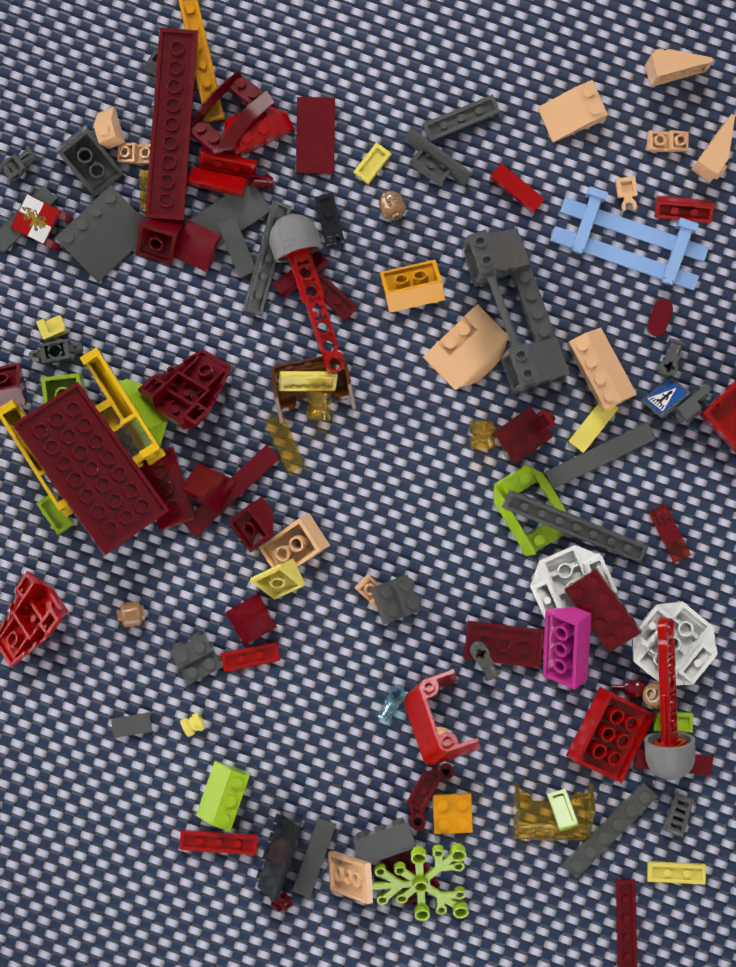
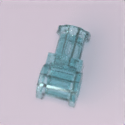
M393 684L390 686L381 711L376 714L377 717L385 722L392 723L393 714L406 697L405 689L402 685ZM400 690L401 696L395 698L393 691Z

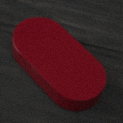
M660 299L654 304L646 326L650 335L660 336L666 331L673 312V305L669 300Z

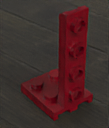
M530 406L493 432V434L514 464H516L552 438L548 430L556 425L554 422L556 418L550 410L546 411L544 408L536 414Z

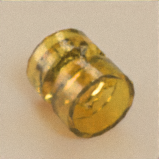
M308 391L307 402L310 403V406L306 408V418L330 420L331 408L328 405L332 402V392Z
M494 421L469 422L470 433L473 434V437L470 438V449L495 448V437L492 436V433L495 432Z

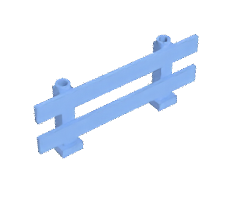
M590 186L585 196L589 198L587 205L565 197L560 213L580 219L581 223L577 233L555 226L550 239L551 242L572 248L571 251L574 253H586L661 279L662 283L672 286L675 284L694 291L699 276L681 270L679 267L683 256L701 262L705 260L709 247L689 240L690 235L697 231L698 223L680 218L675 226V229L679 230L677 236L598 209L600 203H604L608 195L606 191ZM595 224L670 250L671 254L667 265L588 238L592 225Z

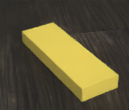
M597 404L568 442L584 453L619 408L614 406L602 412L599 404Z
M647 861V881L706 884V864Z

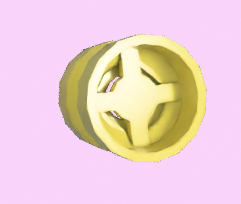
M199 712L192 714L190 719L184 718L180 720L187 737L193 736L195 731L206 729L204 720Z

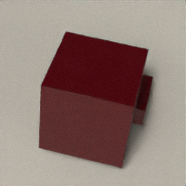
M197 463L181 489L196 503L217 513L225 501L223 497L226 496L235 481L226 475Z

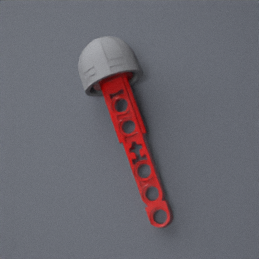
M289 214L277 220L270 232L269 242L276 263H290L302 303H305L319 350L323 355L322 359L325 368L329 373L336 374L342 370L344 361L341 352H338L337 339L323 299L325 298L311 255L323 247L318 230L314 223L303 215ZM302 268L308 269L310 277H302L300 270ZM309 286L315 288V296H309L306 293V288ZM315 305L317 308H321L319 312L320 318L324 316V318L315 321L318 318L317 312L312 310ZM319 323L327 325L328 330L326 333L318 330ZM324 342H331L333 350L326 351L324 349ZM330 360H337L339 368L336 370L332 369L329 365Z
M661 617L657 626L659 639L661 732L649 734L644 738V753L649 769L656 776L666 780H676L687 775L693 768L696 746L695 738L692 735L678 732L674 621L672 618Z

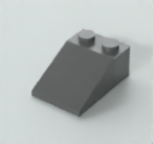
M86 125L56 148L57 153L94 197L124 174L105 148L98 143V139Z

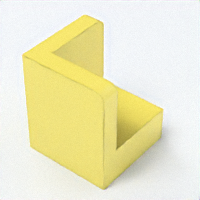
M60 315L47 321L41 319L36 322L45 341H50L68 333Z

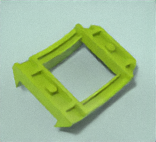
M527 464L494 483L493 502L520 545L524 555L530 556L536 555V551L566 533L542 524L525 534L514 514L502 508L509 489L519 493L537 482L551 506L565 512L566 510L545 475Z

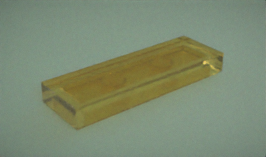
M277 415L265 420L286 471L290 473L304 467L305 464L284 415V423H280Z

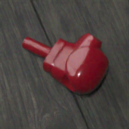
M642 679L625 681V685L612 684V689L625 690V694H629V697L633 700H639L646 687V683Z

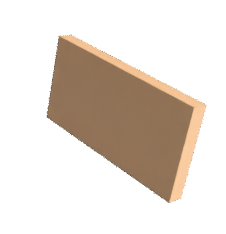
M330 851L328 853L330 890L365 904L373 903L371 863L337 851Z

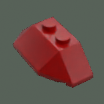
M269 106L263 111L264 114L243 134L236 144L234 151L226 150L222 152L243 157L295 131L286 112ZM240 113L226 119L222 132L223 136Z

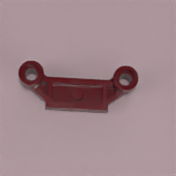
M443 763L428 771L424 769L405 802L410 808V825L414 830L420 831L424 829L426 821L423 811L441 779L448 780L453 777L454 769L452 765ZM444 768H449L447 773L442 772ZM419 818L421 822L415 823V819Z

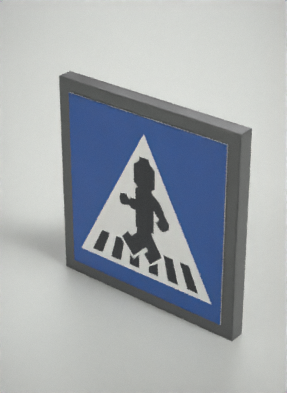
M669 377L645 396L641 402L663 419L692 394L673 378Z

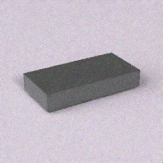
M150 712L111 718L114 738L153 731Z

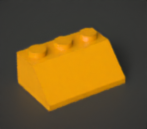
M436 260L380 272L389 313L445 300L443 282Z

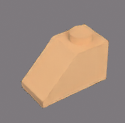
M112 107L97 113L94 129L98 143L107 149L125 143L116 108Z

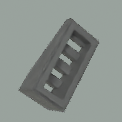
M675 792L662 829L683 837L694 799ZM678 800L686 802L687 806L678 804ZM679 808L684 810V814L675 811V809ZM673 816H678L682 818V820L678 821L676 819H673ZM671 823L679 825V828L672 827Z

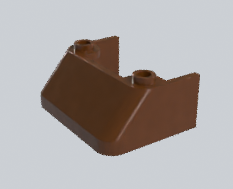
M341 353L344 366L337 373L336 391H279L278 389L280 371H327L322 359L323 356L278 364L271 368L273 393L280 423H284L282 412L291 411L297 404L296 400L334 393V397L339 400L350 398L352 409H356L347 360L344 354ZM334 359L330 360V367L334 370L338 369L339 362Z

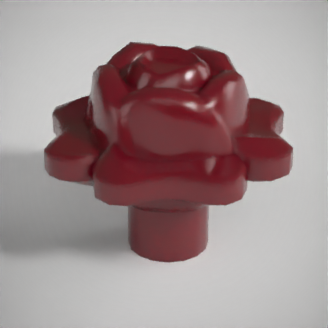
M283 891L280 893L277 903L271 902V907H274L277 912H287L288 908L293 906L291 902L292 897Z

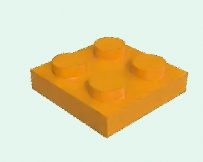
M471 793L433 794L434 834L473 833Z

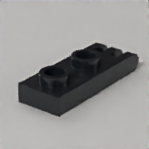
M333 192L314 197L326 247H330L329 239L331 238L334 246L338 245L336 237H340L341 244L345 243Z

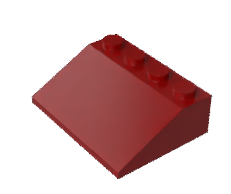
M599 687L566 756L576 763L622 783L656 714L609 690Z

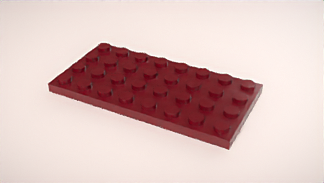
M78 382L11 425L104 556L169 511Z

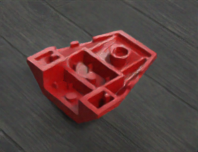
M26 571L15 589L17 593L15 600L8 607L10 610L8 618L3 620L0 627V652L10 667L15 666L47 639L68 612V609L53 587Z

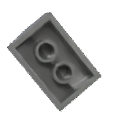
M397 818L392 821L393 824L387 826L385 824L374 827L373 831L368 833L367 830L356 833L353 842L358 859L374 863L416 847V841L408 818Z

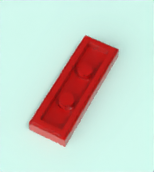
M201 148L199 167L248 179L250 174L256 175L257 161L225 153L214 155L209 150Z
M277 641L220 653L224 672L281 661Z

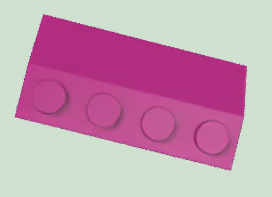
M576 607L545 610L544 677L574 690L588 680L591 613Z

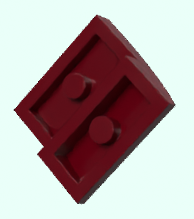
M188 220L179 238L174 257L207 273L216 257L214 252L222 236Z

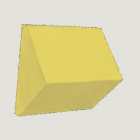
M293 558L250 578L253 584L274 600L305 586Z

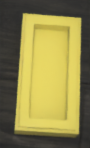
M376 142L354 170L353 174L369 185L390 158L391 153Z

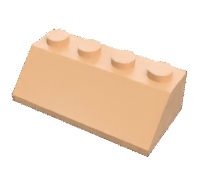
M602 328L584 333L568 342L567 347L602 412L637 395Z

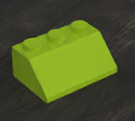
M215 760L196 816L212 826L231 832L251 773Z

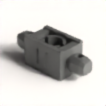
M68 339L38 344L40 351L33 350L29 352V359L33 362H38L41 359L45 365L74 360L73 353H82L84 351L83 344L73 342L71 345ZM56 347L64 350V352L60 351V354L56 357L48 354V352L51 353Z

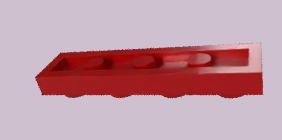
M181 829L179 850L257 855L258 834Z

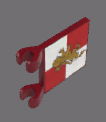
M26 194L10 228L58 251L60 244L49 239L58 219L70 224L74 218Z

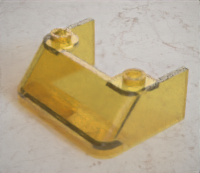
M515 782L513 793V837L521 840H585L589 838L596 812L593 783H589L587 793L577 792L570 799L578 826L559 831L549 801H532L530 794L525 791L519 792V783Z

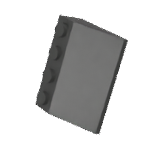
M110 185L55 238L99 283L136 248L140 222L144 220Z

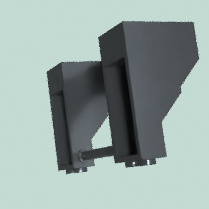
M518 228L487 233L485 229L468 235L462 249V255L473 286L475 288L486 283L490 284L511 343V348L504 353L500 361L512 394L520 393L570 374L532 272ZM511 276L534 343L521 344V341L518 342L497 279Z

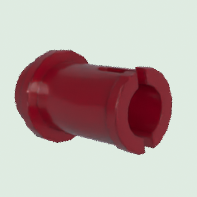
M250 174L248 186L269 189L272 188L274 180L269 174L264 176Z

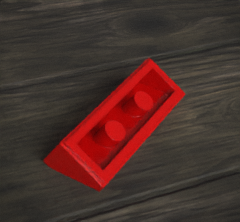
M502 163L489 177V179L532 214L545 201L540 194Z
M193 167L187 178V183L190 186L239 197L244 196L248 182L247 178Z
M657 195L654 218L671 220L684 218L692 222L711 223L715 205L711 200Z

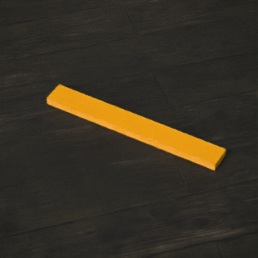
M178 0L185 29L198 30L199 32L195 76L203 104L206 98L218 86L198 0ZM221 99L213 105L205 116L208 124L225 120Z

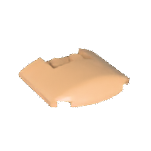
M477 304L423 358L454 390L459 389L458 387L472 385L479 381L495 367L504 354L509 337Z

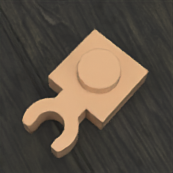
M635 176L617 178L615 180L617 198H623V203L621 204L622 211H626L627 203L632 205V210H635L637 204L632 198L638 195Z

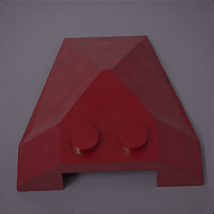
M204 349L183 359V363L175 367H168L166 372L158 376L157 374L151 376L138 388V392L156 413L184 430L197 427L209 415L232 370L230 364Z

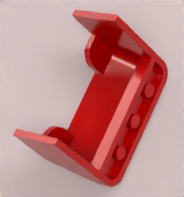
M454 669L424 679L404 696V705L422 759L427 765H436L481 749L478 738L459 744L457 737L453 733L445 732L439 734L427 699L435 697L439 692V688L457 682Z

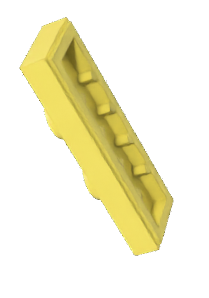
M280 371L278 389L279 391H336L338 374H331L328 371Z

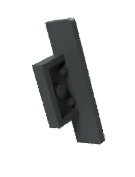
M411 128L404 141L418 151L409 163L412 167L439 187L449 175L463 186L467 184L472 175L467 168L460 165L451 156L444 153Z

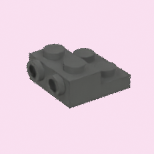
M706 383L694 390L688 399L671 411L672 419L679 424L696 418L700 414L698 411L702 408L699 402H703L710 396L708 392L712 390L711 387Z
M408 574L370 588L383 625L421 611L419 607L421 601L419 597L415 596L413 591L414 582L409 578Z
M198 632L189 637V642L184 644L183 641H180L173 645V650L170 651L188 685L223 667L206 633L201 635Z

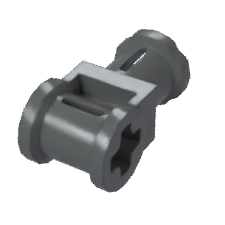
M27 146L26 150L20 155L14 154L0 163V170H3L8 177V181L13 183L28 171L26 167L39 159L31 148Z
M669 338L667 352L658 366V373L661 377L669 378L677 372L679 355L682 347H685L684 342ZM667 364L670 365L669 368L672 369L669 372H666L667 368H665V366Z
M480 641L472 643L469 650L470 654L483 670L485 680L489 681L498 677L501 671L495 667L486 645ZM478 649H481V655L478 654Z

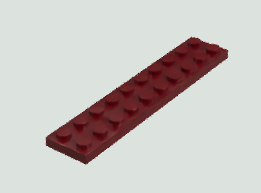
M159 29L145 209L146 219L184 222L198 30Z

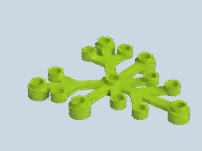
M456 843L451 847L450 853L443 858L444 847L442 845L433 846L432 854L435 857V866L424 874L423 863L427 860L426 850L421 846L414 847L411 851V861L415 864L416 875L406 869L405 863L396 862L394 864V873L403 876L407 880H401L388 872L385 864H376L374 866L375 875L383 877L387 881L372 882V890L388 889L386 892L381 891L377 893V903L380 905L387 904L388 900L395 894L398 903H405L411 895L417 892L418 904L414 909L415 918L419 921H425L430 917V908L425 904V892L427 891L437 898V903L435 904L437 914H445L447 912V905L453 908L455 917L465 918L469 914L467 903L463 900H454V898H465V888L457 886L454 888V891L442 892L432 886L430 880L440 871H462L465 868L466 848L462 844Z

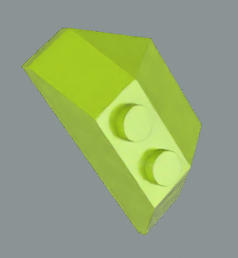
M129 379L121 381L120 383L161 447L168 420L156 413L138 392V388L143 384ZM136 418L133 421L134 427L146 446L151 445V439ZM131 435V437H132V439L134 440L135 444L137 445L138 449L141 451L140 447L138 446V444L136 443L135 439H134L133 436Z

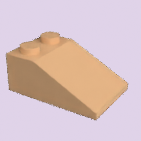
M664 49L655 50L645 64L650 86L653 87L704 73L713 63V58L672 49L665 51Z
M593 80L581 84L537 108L552 143L598 124L608 116Z
M733 114L723 123L691 169L709 183L714 178L717 180L728 167L725 163L728 161L735 120Z
M307 514L258 548L271 568L292 558L297 567L328 548L330 544L312 516Z

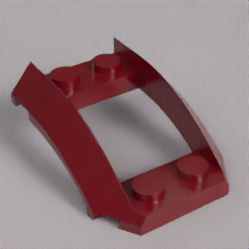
M238 70L214 89L203 102L192 120L191 137L214 155L223 154L222 151L226 150L234 151L236 144L248 128L264 114L263 111L269 106L273 107L275 103L267 90L263 92L242 76L240 70ZM229 91L245 103L247 107L237 116L223 136L203 119L213 105Z

